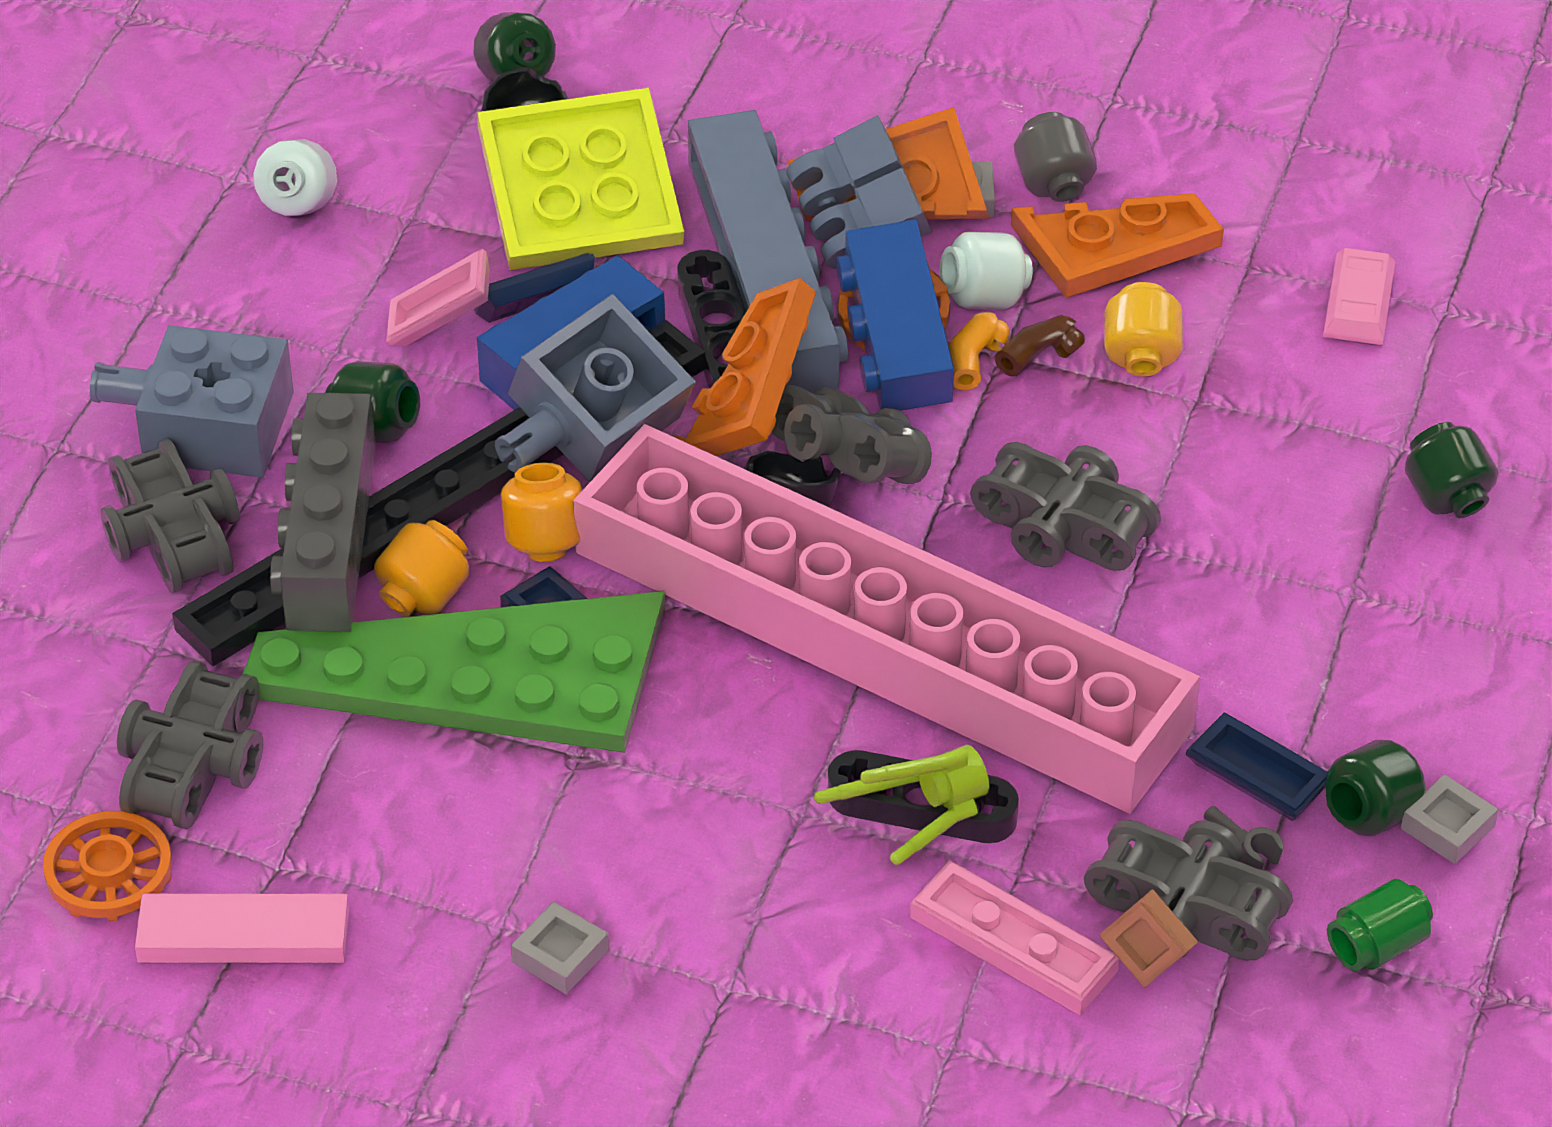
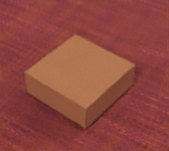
M1153 889L1099 934L1102 940L1144 988L1198 943L1197 939Z

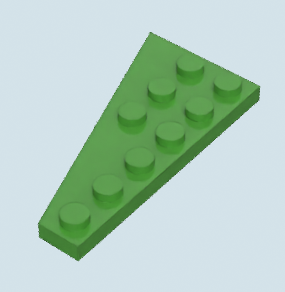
M665 591L353 622L351 632L294 631L286 629L258 632L243 674L257 677L259 682L258 700L625 753L665 611Z

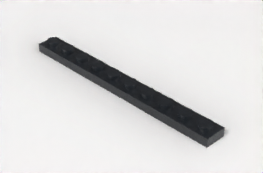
M667 320L648 331L691 377L706 369V351ZM519 407L369 496L358 579L374 570L377 558L398 532L408 523L426 524L429 520H434L447 526L500 494L506 483L515 477V472L507 467L516 457L513 455L503 463L496 452L495 441L502 435L508 434L530 417ZM554 446L530 464L551 463L564 454L557 446ZM281 548L172 613L175 631L211 666L217 665L255 642L258 632L273 631L285 624L282 595H272L270 582L272 557L283 556L284 548Z

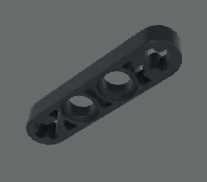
M697 250L686 254L677 265L678 294L694 343L706 351V369L704 374L708 386L711 388L728 366L721 364L716 359L722 355L745 315L746 309L727 258L719 252ZM701 278H707V281L713 284V290L704 292ZM712 313H723L732 317L730 321L723 324H711L703 320L705 316Z

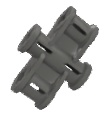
M785 385L775 415L776 423L772 434L785 442L789 453L794 458L811 461L819 458L821 455H827L831 463L838 470L866 483H876L888 477L898 483L915 484L927 475L932 458L930 443L923 432L911 426L907 416L900 410L884 408L875 414H869L862 402L837 388L821 387L814 392H809L799 386Z
M169 438L159 441L157 449L127 459H123L119 455L108 459L112 482L123 508L115 510L109 505L101 508L100 514L106 538L114 556L119 562L128 560L130 552L148 546L162 579L171 593L181 591L183 583L218 571L222 576L233 572V561L229 546L218 522L224 520L229 525L236 523L240 520V513L235 493L223 469L213 470L210 472L209 479L192 484L179 453Z
M1019 442L1007 443L998 451L995 459L996 466L989 475H982L978 478L970 490L971 501L975 508L992 522L1012 528L1010 536L1015 550L1025 560L1040 567H1053L1063 557L1066 549L1105 569L1113 571L1124 570L1134 561L1136 546L1142 537H1148L1154 533L1161 521L1160 511L1156 504L1141 491L1117 483L1119 473L1113 460L1103 451L1087 445L1074 448L1064 463L1026 444ZM1015 460H1018L1019 463L1016 466L1012 464ZM1084 464H1089L1087 469L1083 468ZM1002 501H1004V502L1007 503V504L1004 505V506H1001V505H1000V504L1002 503ZM1130 506L1131 508L1128 512L1124 510L1125 507ZM1043 543L1047 545V547L1044 549L1041 548ZM1114 547L1118 549L1116 552H1112L1111 550Z
M193 660L184 668L179 682L170 695L164 713L151 710L149 703L145 701L133 700L121 718L117 734V751L119 755L132 759L125 771L120 787L119 806L121 811L134 814L145 811L171 818L174 826L187 830L197 820L217 775L230 778L231 784L235 787L242 789L249 787L258 772L263 753L262 733L247 729L255 714L258 703L259 682L257 677L243 674L239 678L214 673L208 671L206 664Z
M1133 820L1119 821L1114 824L1107 837L1109 847L1101 860L1090 864L1083 878L1086 889L1095 900L1110 909L1124 913L1153 889L1197 941L1246 961L1258 960L1264 956L1271 943L1269 934L1271 927L1276 919L1286 916L1293 903L1292 892L1287 884L1268 871L1239 862L1243 855V850L1238 838L1229 829L1210 821H1196L1191 824L1183 837V841L1150 828L1141 822ZM1130 841L1135 842L1133 848L1131 847V844H1129ZM1208 841L1212 843L1209 849H1207V845H1205V843ZM1118 883H1119V886L1122 888V889H1120V890H1117V889H1116V886L1118 885ZM1261 890L1262 892L1257 899L1255 891ZM1246 929L1245 933L1248 938L1242 939L1241 936Z

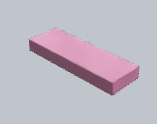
M950 860L910 903L911 919L1078 1015L1085 1011L1119 970L1120 959L1115 953Z
M142 894L135 943L137 962L344 963L349 917L348 894Z

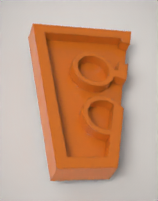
M954 107L886 129L926 219H990ZM797 158L787 161L788 165H790ZM796 190L798 199L805 190ZM856 195L849 197L844 203L856 199ZM803 212L806 221H812L816 216L807 215Z
M1195 193L1128 198L1122 202L1120 208L1089 210L1086 202L1064 204L1063 213L1034 215L1033 206L1012 208L1011 227L1066 298L1222 247L1224 228Z
M801 278L756 294L722 353L724 360L729 363L711 388L701 389L691 408L699 416L687 437L684 439L682 436H674L675 438L714 456L755 445L768 439L776 423L775 415L785 385L792 375V364L801 337L808 327V316L816 295V291Z

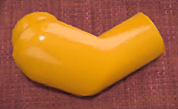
M991 312L975 314L949 342L948 347L954 368L953 386L956 389L971 390L977 387L981 382L980 352L984 347L991 352L999 351L1001 349L999 342L1007 343L1010 335L1009 327L1006 322L997 319L996 314Z

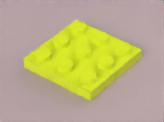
M649 88L477 112L478 131L509 270L554 264L585 253H593L596 258L683 245L684 228Z

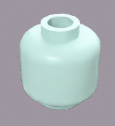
M306 139L279 141L268 147L258 158L253 173L255 190L261 202L273 212L284 216L311 214L324 207L333 196L337 184L336 166L330 154L319 144Z
M964 232L954 240L951 246L945 248L940 260L939 274L940 279L946 284L951 298L959 307L980 310H1006L1015 305L1022 295V291L1030 286L1033 267L1029 255L1024 254L1021 244L1013 235L1002 232Z

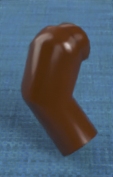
M1059 315L1023 327L996 353L995 362L1004 374L1014 377L1050 345L1054 347L1060 357L1068 358L1085 343V335L1074 326L1076 323L1074 319Z

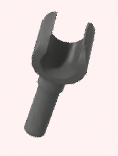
M1211 806L1205 811L1204 819L1206 821L1222 825L1238 838L1243 850V855L1239 862L1262 870L1264 861L1257 854L1260 853L1267 857L1270 863L1274 865L1279 863L1284 846L1280 835L1274 830L1266 827H1257L1247 832L1245 829L1237 826L1217 807Z

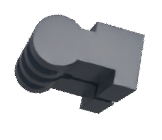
M878 115L833 138L834 143L798 157L787 168L786 173L792 187L795 190H805L799 197V203L803 212L807 215H816L810 222V228L814 237L818 240H828L822 246L821 253L829 268L837 269L836 257L846 255L845 231L917 219L921 237L932 233L890 136ZM856 195V199L844 203L849 197Z

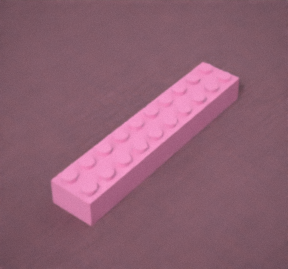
M646 424L633 435L573 500L574 520L580 535V542L576 545L577 554L658 592L665 591V595L1129 814L1132 813L1194 730L1200 676Z

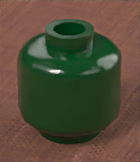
M503 12L494 15L480 26L474 39L473 54L477 67L491 81H494L499 74L519 67H529L536 74L544 77L550 71L555 60L556 43L552 31L543 20L530 13Z
M357 361L345 364L336 373L333 382L328 385L325 393L371 394L376 443H389L399 440L408 428L415 424L419 415L420 394L418 387L411 381L403 368L393 363Z
M1443 422L1427 428L1412 440L1409 447L1411 452L1405 462V473L1424 506L1431 513L1440 515L1454 512L1457 518H1466L1479 512L1488 504L1490 499L1487 494L1497 482L1498 469L1475 431L1467 426H1454L1452 422Z
M1374 740L1337 758L1327 771L1325 796L1331 814L1345 828L1358 835L1376 836L1402 823L1404 812L1423 797L1426 786L1423 772L1416 758L1405 747L1392 740Z

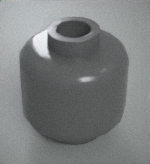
M1046 112L1031 118L1024 124L1022 132L1014 143V154L1024 184L1028 191L1037 197H1051L1052 200L1057 202L1074 199L1083 192L1084 186L1091 181L1097 170L1096 157L1085 127L1077 119L1064 116L1059 112Z

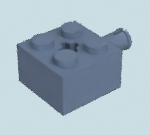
M611 294L521 357L508 395L530 418L508 434L499 437L495 441L496 452L503 463L515 455L516 459L510 462L507 468L516 473L518 469L529 465L554 446H557L585 478L591 482L644 424L662 431L678 420L696 381L616 296Z
M168 325L155 361L147 370L106 365L100 362L94 365L95 371L92 370L90 379L91 400L98 403L102 401L137 406L135 413L142 453L157 449L159 441L169 438L175 445L185 468L213 471L221 468L228 474L264 477L294 393L288 339Z

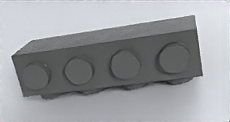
M307 393L304 418L293 419L292 453L293 456H298L297 463H287L285 498L286 501H291L290 509H280L278 544L280 548H284L283 556L272 557L270 574L272 595H282L286 630L351 632L376 448L371 394Z

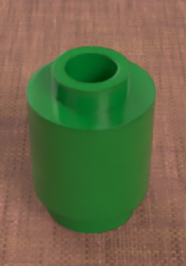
M1392 879L1337 911L1336 919L1327 925V937L1330 946L1340 962L1348 969L1359 971L1365 967L1374 970L1430 937V921L1433 919L1432 906L1420 888L1415 885H1408L1400 879Z

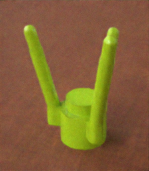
M964 745L938 756L863 771L860 777L861 780L818 791L814 794V801L818 804H824L920 781L921 789L927 801L933 807L943 805L948 810L891 854V862L899 865L955 823L977 815L978 810L974 799L988 793L989 778L986 767L978 752L972 746Z

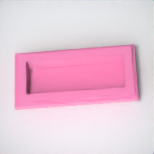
M1344 248L1337 252L1323 337L1383 345L1396 262L1390 254Z
M484 249L478 250L391 299L386 342L390 346H407L487 302L490 278L487 252Z

